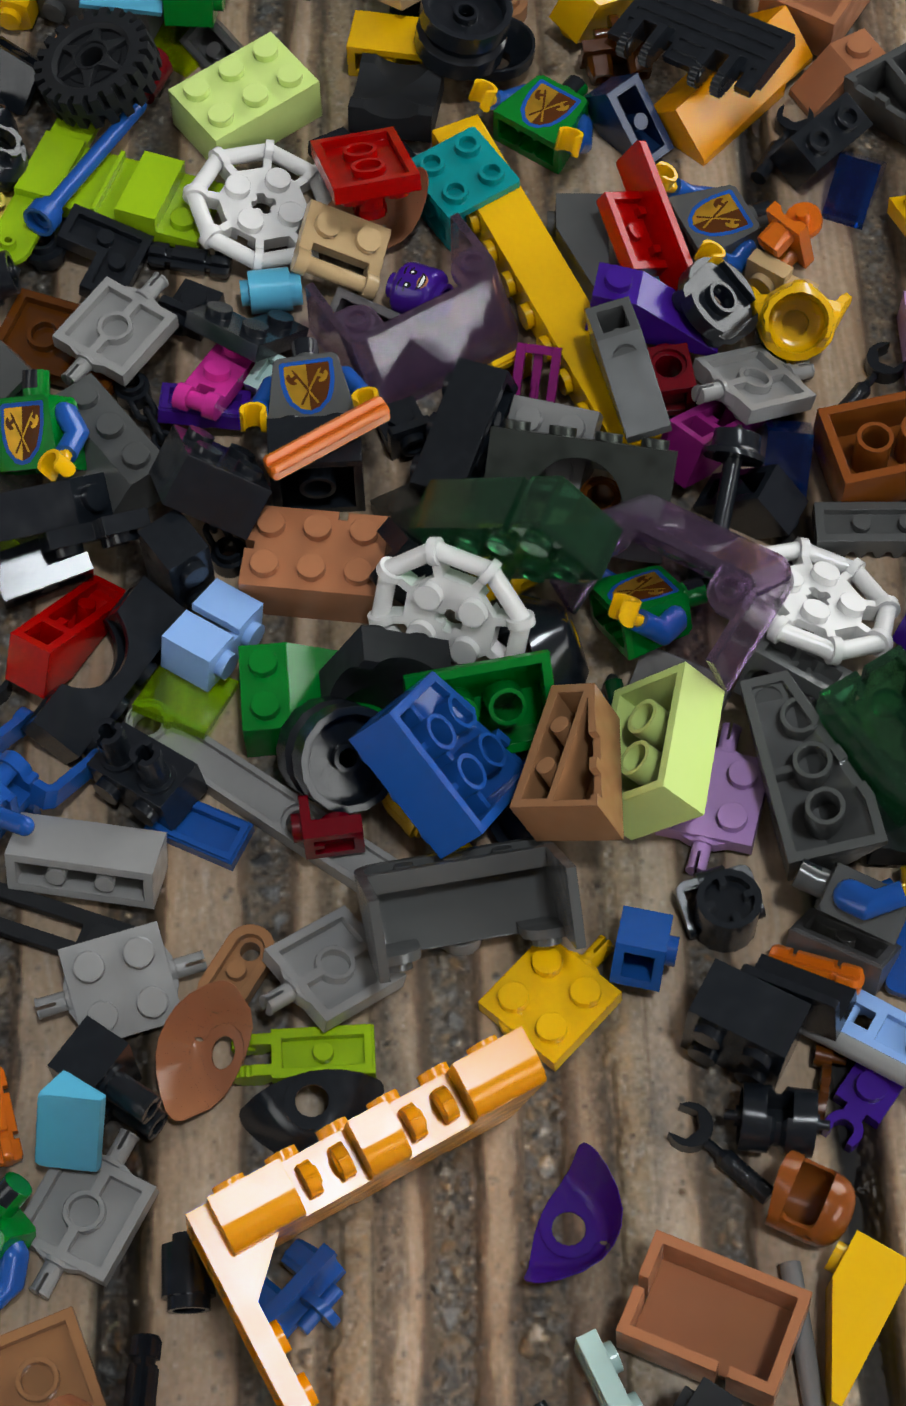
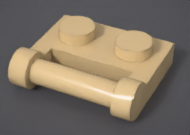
M311 199L305 209L290 265V272L301 276L305 273L356 291L359 296L373 301L379 288L380 273L392 230ZM311 250L364 269L363 275L311 256Z

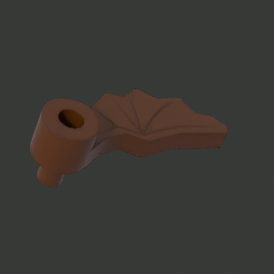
M816 1044L812 1066L821 1067L818 1085V1114H820V1119L824 1120L831 1082L832 1063L845 1066L847 1058L843 1055L835 1054L833 1050L821 1044Z

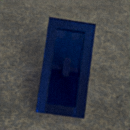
M849 151L840 153L822 211V218L862 230L885 172L887 162Z
M776 419L766 420L763 448L765 462L763 466L778 464L807 498L814 442L812 424Z

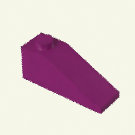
M716 400L703 403L671 418L672 431L663 433L660 439L670 441L669 450L678 451L673 484L680 485L685 489L710 476L722 464L703 455L704 447L711 444L715 428L735 427L740 424L744 429L756 432L766 421L745 425L736 419L733 413L721 401Z

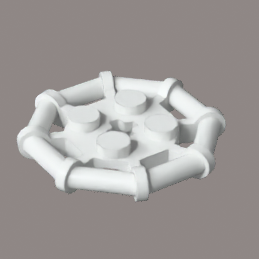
M266 139L265 143L228 149L217 146L208 152L207 161L194 180L184 186L182 194L183 200L190 207L200 234L199 243L205 249L212 248L252 270L291 265L298 239L297 233L301 228L307 206L303 193L311 189L316 201L326 205L332 201L316 164L313 165L274 145L275 141ZM262 161L261 168L238 171L233 166ZM272 163H274V164H276V165H278V166H280V167H282V168H279V167L271 168V167H272ZM287 171L299 176L300 178L296 179L295 181L292 180L290 174ZM218 174L226 181L220 192L208 191V188ZM258 203L266 204L270 207V211L268 214H263L260 208H253V206ZM209 209L217 210L222 224H214ZM238 235L248 240L247 246L253 248V250L233 239L237 240ZM285 246L288 247L287 249L264 252V250ZM311 250V256L319 259V252Z
M429 537L425 544L395 557L385 556L378 562L376 566L378 579L372 610L367 614L369 625H380L386 630L401 632L396 624H404L407 628L406 633H424L432 638L449 640L450 658L454 666L473 663L476 659L483 656L495 659L525 653L530 629L535 626L536 619L534 612L526 609L500 567L503 563L496 558L491 561L446 544L442 537ZM428 564L432 566L433 574L426 578L425 575L418 577L411 570ZM450 566H452V567H454V568H457V569H460V570H462V571L468 572V573L473 574V575H475V576H478V578H476V577H474V576H471V575H468V574H466V573H463V572H461V571L455 570V569H453V568H450ZM486 584L489 585L503 608H500L497 602L492 606L486 596L489 593ZM396 585L407 592L404 606H392ZM448 609L455 612V619L462 622V624L449 621L444 615ZM500 627H507L510 630L507 647L497 640Z
M797 537L794 542L765 547L760 544H754L743 552L744 565L739 580L732 587V592L735 600L745 605L766 630V638L772 643L776 644L781 641L822 657L827 665L838 666L842 660L866 655L882 657L893 648L894 643L891 635L895 618L901 612L900 604L896 597L888 595L865 569L866 563L858 557L854 560L848 559L812 545L809 538ZM792 561L793 563L792 566L780 567L779 565H777V563ZM759 578L770 584V587L760 586ZM854 584L866 599L861 597L851 585ZM861 621H875L874 628H869Z

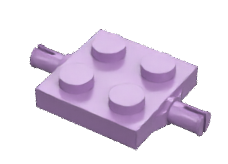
M730 722L723 723L721 727L718 746L715 748L705 814L655 832L657 836L677 839L691 847L688 863L685 871L691 876L695 873L696 866L697 872L707 869L711 851L731 850L752 855L766 794L757 757L743 755L736 751L742 728L733 723L730 739Z

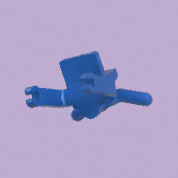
M26 707L19 708L12 719L0 727V839L7 831L21 836L30 835L35 828L34 821L30 817L20 814L21 812L41 815L40 808L46 810L58 807L86 782L94 779L86 764L99 750L97 748L91 750L85 758L53 784H47L38 779L39 774L32 771L30 764L14 750H6L20 738L27 735L21 728L33 711Z

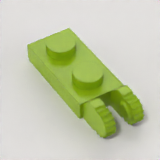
M374 1024L337 1025L325 1033L319 1027L271 1029V1033L252 1034L246 1056L264 1055L271 1052V1064L241 1066L233 1084L262 1086L271 1082L274 1084L285 1078L308 1071L324 1069H343L361 1072L377 1079ZM231 1040V1051L235 1053V1046L233 1040Z

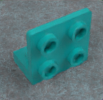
M470 127L412 157L416 167H422L427 171L429 179L427 199L421 217L450 252L465 244L464 225L467 223L466 216L520 187V178L475 127Z

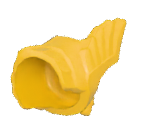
M794 280L786 283L769 294H761L754 286H751L756 300L750 305L752 316L758 313L756 329L759 337L769 351L790 364L808 360L820 354L830 344L836 328L852 301V296L847 292L836 300L828 299L813 284L807 283L805 280Z

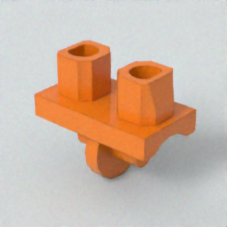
M774 201L766 209L769 225L757 237L758 243L771 256L790 266L797 262L806 269L814 261L810 239L816 236L822 228L823 218L821 210L810 202H800L790 207L784 215L781 205Z

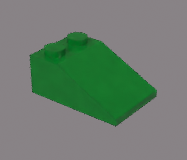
M288 642L238 646L242 731L247 758L277 755L276 746L281 727L293 710L310 699L321 697L319 671L338 650ZM356 702L377 712L382 710V708L372 704Z

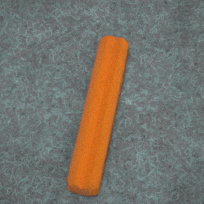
M375 396L265 455L263 463L266 472L274 481H278L384 424L391 418L387 403H385L381 396Z

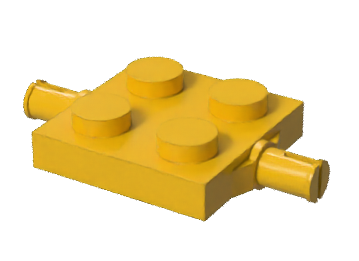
M599 935L582 955L568 950L562 944L550 947H535L532 945L478 1001L479 1011L498 1025L503 1036L522 1026L539 1059L556 1072L622 1001V991L601 976L597 969L614 952L615 947L609 939L606 941V937L603 935Z

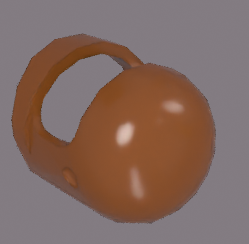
M791 1150L785 1156L777 1172L768 1215L764 1224L815 1247L832 1245L842 1237L851 1222L856 1204L854 1187L839 1172L806 1158L803 1153Z

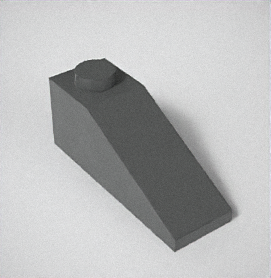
M556 193L555 211H547V231L551 237H555L557 248L591 303L599 262L609 263V236L596 204V200L602 194Z

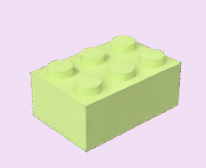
M271 31L168 89L173 124L206 160L208 159V152L217 146L228 149L265 143L266 139L274 140L275 144L322 116L319 80Z
M686 661L614 691L611 707L620 718L624 836L630 840L705 814L725 691Z

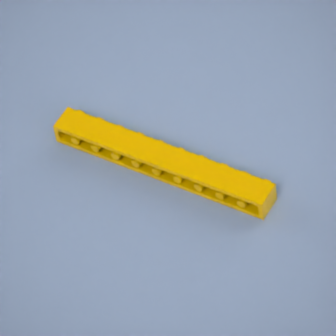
M478 114L432 130L433 147L470 127H475L506 162ZM520 186L514 191L466 216V229L470 235H477L481 242V252L487 265L495 266L499 273L501 289L507 298L512 297L517 305L518 317L524 329L532 330L536 337V345L563 348L558 382L560 392L564 396H570L574 407L600 412L604 416L600 431L623 434L622 443L627 444L593 352L589 331L585 330L587 322L585 309L590 308V301L522 187ZM544 355L543 361L551 363L552 356ZM662 434L649 438L660 439ZM642 440L632 442L629 444L641 446Z

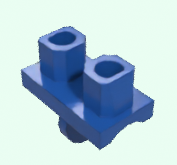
M300 1238L292 1243L284 1252L281 1261L294 1277L282 1290L265 1277L258 1303L268 1322L277 1319L287 1339L297 1327L304 1334L308 1335L320 1321L333 1330L341 1322L340 1317L332 1307L344 1295L343 1291L336 1286V1283L344 1276L346 1271L337 1261L336 1252L325 1243L319 1249Z

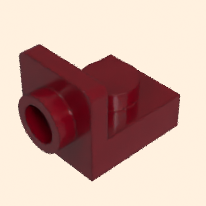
M308 795L298 796L300 813L290 814L293 841L294 843L304 842L306 860L365 852L361 813L350 815L346 812H332L324 815L321 819L311 820Z

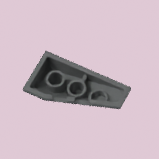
M788 670L739 681L787 880H794L804 858L831 870L834 862L848 865L888 844L875 794L866 781H862L848 761V756L839 743L836 744L821 723L819 714Z

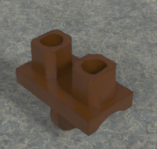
M617 14L607 16V28L593 29L594 39L581 42V54L578 55L579 68L586 69L592 86L601 85L611 77H614L613 65L626 63L628 74L638 73L641 80L648 79L651 76L652 65L646 68L637 62L638 52H640V48L645 42H642L629 58L624 59L616 55L617 42L609 39L607 32L619 19Z

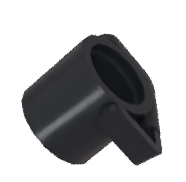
M742 864L727 869L720 865L693 874V879L683 881L676 887L674 898L688 938H698L703 945L711 950L727 953L736 952L744 948L755 935L758 919L766 917L761 889L755 882L753 873L747 865ZM698 890L692 917L685 893Z

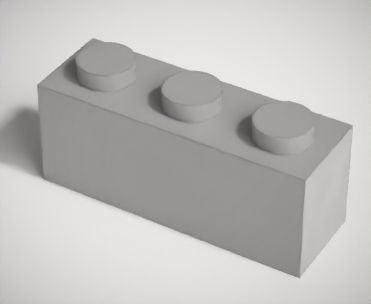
M25 812L20 813L30 817L34 821L35 828L28 836H21L15 833L11 835L4 853L8 889L148 909L155 908L168 869L167 832Z

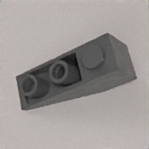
M629 296L585 309L591 346L627 444L642 440V437L649 438L672 431L671 422L645 339Z

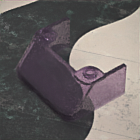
M459 213L451 216V275L458 287L395 318L383 322L374 309L365 305H351L335 313L313 282L305 286L310 331L325 352L337 353L341 366L352 367L370 387L378 389L379 396L387 404L412 395L417 401L441 389L446 374L450 370L453 371L458 357L487 365L514 351L518 342V325L495 261Z
M652 494L639 495L591 516L549 581L567 611L574 615L577 614L611 558L624 552L632 541L711 579L707 588V598L710 606L718 615L730 620L706 658V662L719 687L729 692L793 588L794 575L787 559L779 553Z

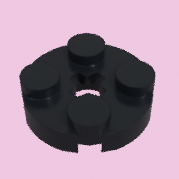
M703 257L690 265L680 275L678 289L672 294L673 304L679 312L685 314L688 321L701 334L703 341L709 347L719 348L723 344H735L750 334L757 325L758 313L752 316L750 305L756 300L754 292L745 277L734 266L725 261L716 265L708 262L712 257ZM715 296H716V297L719 299V301L721 302L720 304L716 301Z

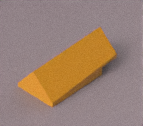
M786 5L749 14L751 17L795 34V48L761 91L756 90L748 98L734 92V85L737 82L735 81L730 89L725 92V95L719 99L710 95L709 92L710 82L717 72L713 71L708 79L702 83V86L697 89L687 85L686 77L688 74H686L654 104L673 146L703 167L784 96L786 84L812 62L813 55Z

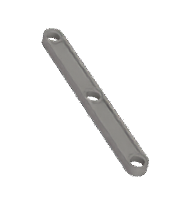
M144 701L134 705L128 711L125 723L134 728L137 722L144 717L158 718L161 721L159 730L148 736L197 763L207 784L208 790L206 793L306 859L304 842L294 843L293 834L287 829L291 821L290 814L300 813L298 796L300 795L158 703ZM309 802L312 820L321 819L327 814ZM364 838L365 852L311 859L308 861L356 892L354 870L365 865L397 859ZM483 940L440 948L454 956H467L479 949Z

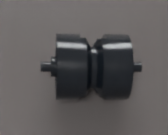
M742 1082L739 1105H735V1110L724 1109V1120H733V1125L737 1126V1151L766 1154L774 1146L778 1148L783 1156H786L791 1150H796L805 1154L806 1158L811 1159L815 1148L816 1135H819V1130H830V1120L820 1119V1114H818V1091L816 1089L787 1086L783 1093L779 1094L776 1093L774 1087L770 1084Z

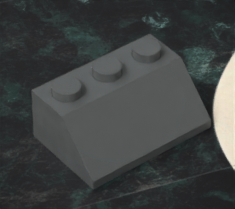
M90 373L57 393L56 395L75 399L78 410L89 428L90 434L84 444L87 471H76L74 475L68 478H64L59 473L56 481L104 472L113 514L145 507L149 509L161 501L149 473L160 450L95 376Z

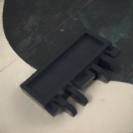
M634 0L607 32L608 38L617 42L616 55L624 59L629 58L632 52H635L640 44L645 42L640 48V52H638L637 62H639V65L646 68L651 67L662 55L663 62L688 72L686 77L687 85L695 89L700 88L713 71L717 72L710 82L709 92L710 95L719 99L725 95V92L730 89L735 81L737 82L734 85V92L748 98L756 90L761 91L795 48V34L712 0Z

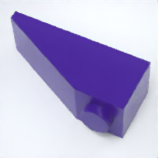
M599 262L590 307L629 296L645 343L652 345L687 343L690 353L704 356L718 353V348L709 347L703 341L701 334L688 321L685 314H682L675 308L672 301V294L676 291L675 289L645 271ZM586 322V326H585V330H586V331H588L587 322Z

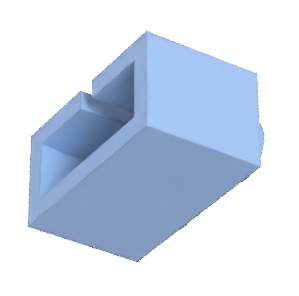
M216 578L192 603V610L202 615V617L186 609L161 636V667L208 693L220 679H227L234 671L239 659L238 646L257 645L260 643L265 632V626L262 624L264 603Z

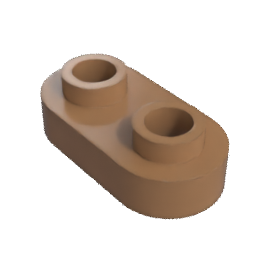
M254 924L242 925L234 929L228 935L200 978L197 989L218 980H226L237 987L247 1004H249L270 972V969L264 964L262 959L264 949L274 944L272 935L265 928ZM248 950H256L260 953L259 957L253 961H247L242 958L243 954Z

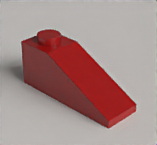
M95 574L10 633L5 679L44 699L48 692L60 684L67 683L74 677L109 632L103 620L126 590Z

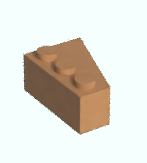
M595 683L551 686L509 807L536 841L624 840L620 718Z

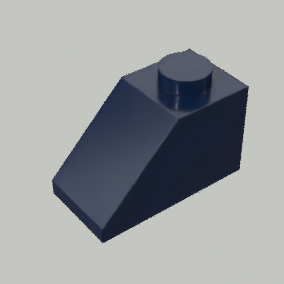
M638 73L611 77L584 96L589 102L588 114L599 136L620 154L623 155L637 140H645L647 142L654 162L674 149L673 143Z

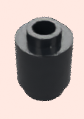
M187 1231L172 1234V1242L162 1244L161 1246L162 1299L167 1300V1312L172 1314L209 1312L211 1310V1299L216 1297V1288Z

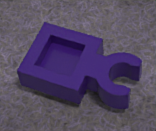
M855 1063L832 1099L833 1102L843 1107V1109L835 1110L826 1117L825 1120H830V1130H821V1135L827 1137L833 1127L838 1125L844 1126L851 1134L844 1150L848 1153L854 1151L863 1136V1121L877 1129L904 1087Z

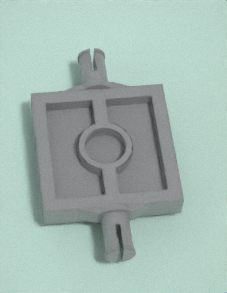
M154 272L141 289L124 286L106 276L52 335L54 346L76 359L61 374L65 384L68 386L85 377L90 371L102 373L124 387L133 379L179 327L177 315L159 306L155 300L169 286V282L164 275Z
M761 344L695 358L692 365L695 378L702 385L693 386L691 397L694 402L697 401L696 404L698 405L715 400L721 401L733 413L736 419L745 425H750L811 410L817 395L802 380L812 379L815 374V368L807 360L796 364L785 363L774 357Z
M515 394L508 415V419L531 422L530 431L549 433L550 425L577 428L576 437L594 440L595 433L600 431L604 418L598 411ZM562 459L550 465L540 475L533 489V494L575 502L582 485L589 479L594 469L607 470L588 459Z
M343 905L264 949L262 961L280 981L281 985L259 996V1004L262 1010L266 1009L265 1013L271 1016L276 1011L293 1002L303 1008L320 1030L325 1033L402 988L407 975L404 972L390 973L391 982L380 984L370 961L364 926Z
M154 921L57 949L64 972V991L34 998L36 1008L56 1003L55 1006L38 1010L39 1020L69 1011L79 1026L88 1015L120 1038L164 1026L166 1019L180 1002L178 997L179 978L206 971L207 965L206 962L186 967L188 963L205 959L203 950L173 959L163 944L158 922Z
M119 1129V1133L107 1154H102L101 1168L97 1172L49 1167L24 1210V1214L36 1227V1237L29 1249L37 1252L45 1261L32 1285L28 1288L35 1295H40L43 1299L49 1300L63 1272L81 1274L107 1287L159 1194L156 1186L134 1176L124 1165L136 1143L140 1140L134 1133L129 1132L128 1134L126 1129Z

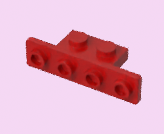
M637 140L616 162L626 191L604 192L596 200V204L619 265L645 271L653 277L659 276L661 282L677 290L680 275L693 264L648 144L645 140Z

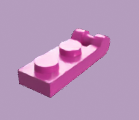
M216 343L184 383L179 382L172 396V407L185 412L193 409L201 412L203 418L217 421L243 388V382L256 362Z

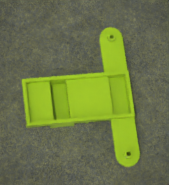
M57 118L51 130L45 131L28 162L26 171L15 184L14 195L0 218V251L7 250L15 265H19L28 259L40 238V235L34 233L26 225L23 219V212L34 199L50 196L89 151V147L100 129L95 128L92 123L88 129H81L77 123L72 127L67 125L64 120L61 121ZM122 150L119 155L109 153L62 208V217L67 218L74 203L154 236V242L169 243L172 247L181 245L199 248L201 245L198 241L200 234L190 207L182 198L184 186L190 184L196 176L185 173V161L157 153L144 151L140 161L126 158V153ZM213 181L208 191L220 192L225 184ZM209 209V212L213 220L217 213V210Z

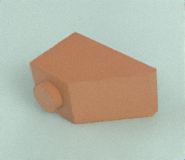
M865 28L830 43L790 88L789 95L806 116H808L810 107L814 117H816L844 94L845 75L886 54V52Z

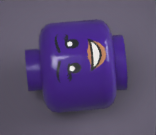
M407 262L399 268L397 273L393 272L388 278L385 289L386 296L390 298L391 310L425 325L432 324L439 318L446 316L454 296L453 286L449 284L448 277L444 271L417 262Z

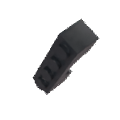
M142 576L131 584L103 620L110 632L114 645L113 666L104 683L93 688H76L60 684L48 692L22 726L21 730L65 765L80 756L85 758L91 750L98 747L91 735L94 725L104 718H112L116 721L130 704V700L125 697L134 684H137L139 687L143 685L157 667V664L152 659L161 649V636L186 609L146 576Z

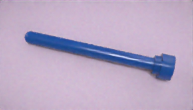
M136 103L132 105L135 113L129 117L122 112L119 115L120 122L109 126L50 196H43L32 201L23 212V219L30 230L40 236L47 237L57 229L62 222V208L144 114L147 109V103L142 107Z

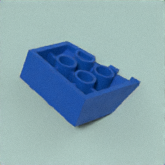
M434 671L425 675L388 704L349 739L362 761L371 768L389 792L392 800L401 807L418 829L423 840L431 846L440 859L481 836L512 801L526 758L522 760L518 755L506 749L510 745L511 739L500 729L497 728L490 732L477 721L475 707Z

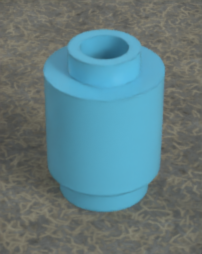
M288 267L247 271L248 280H239L242 307L251 306L252 315L268 313L270 310L292 311L293 306L303 305L301 276L290 272Z

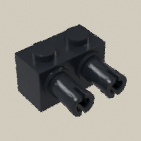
M104 718L99 720L92 728L91 735L99 747L96 754L86 764L96 782L93 788L107 802L116 805L120 801L130 807L131 812L144 824L152 827L158 822L170 831L175 830L192 810L193 805L207 792V784L197 763L124 721L116 723L115 719Z
M87 1015L47 1065L53 1079L64 1070L106 1095L104 1127L110 1119L116 1117L148 1140H153L161 1132L168 1119L167 1113L159 1109L162 1102L161 1097L139 1083L142 1076L129 1043Z

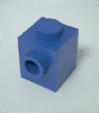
M623 906L609 982L657 992L660 991L664 965L675 966L680 937L670 935L673 915Z

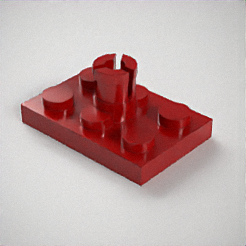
M393 126L310 141L312 158L334 204L353 207V215L368 221L381 219L388 213L385 198L401 199L407 197L410 192L422 190L420 172Z

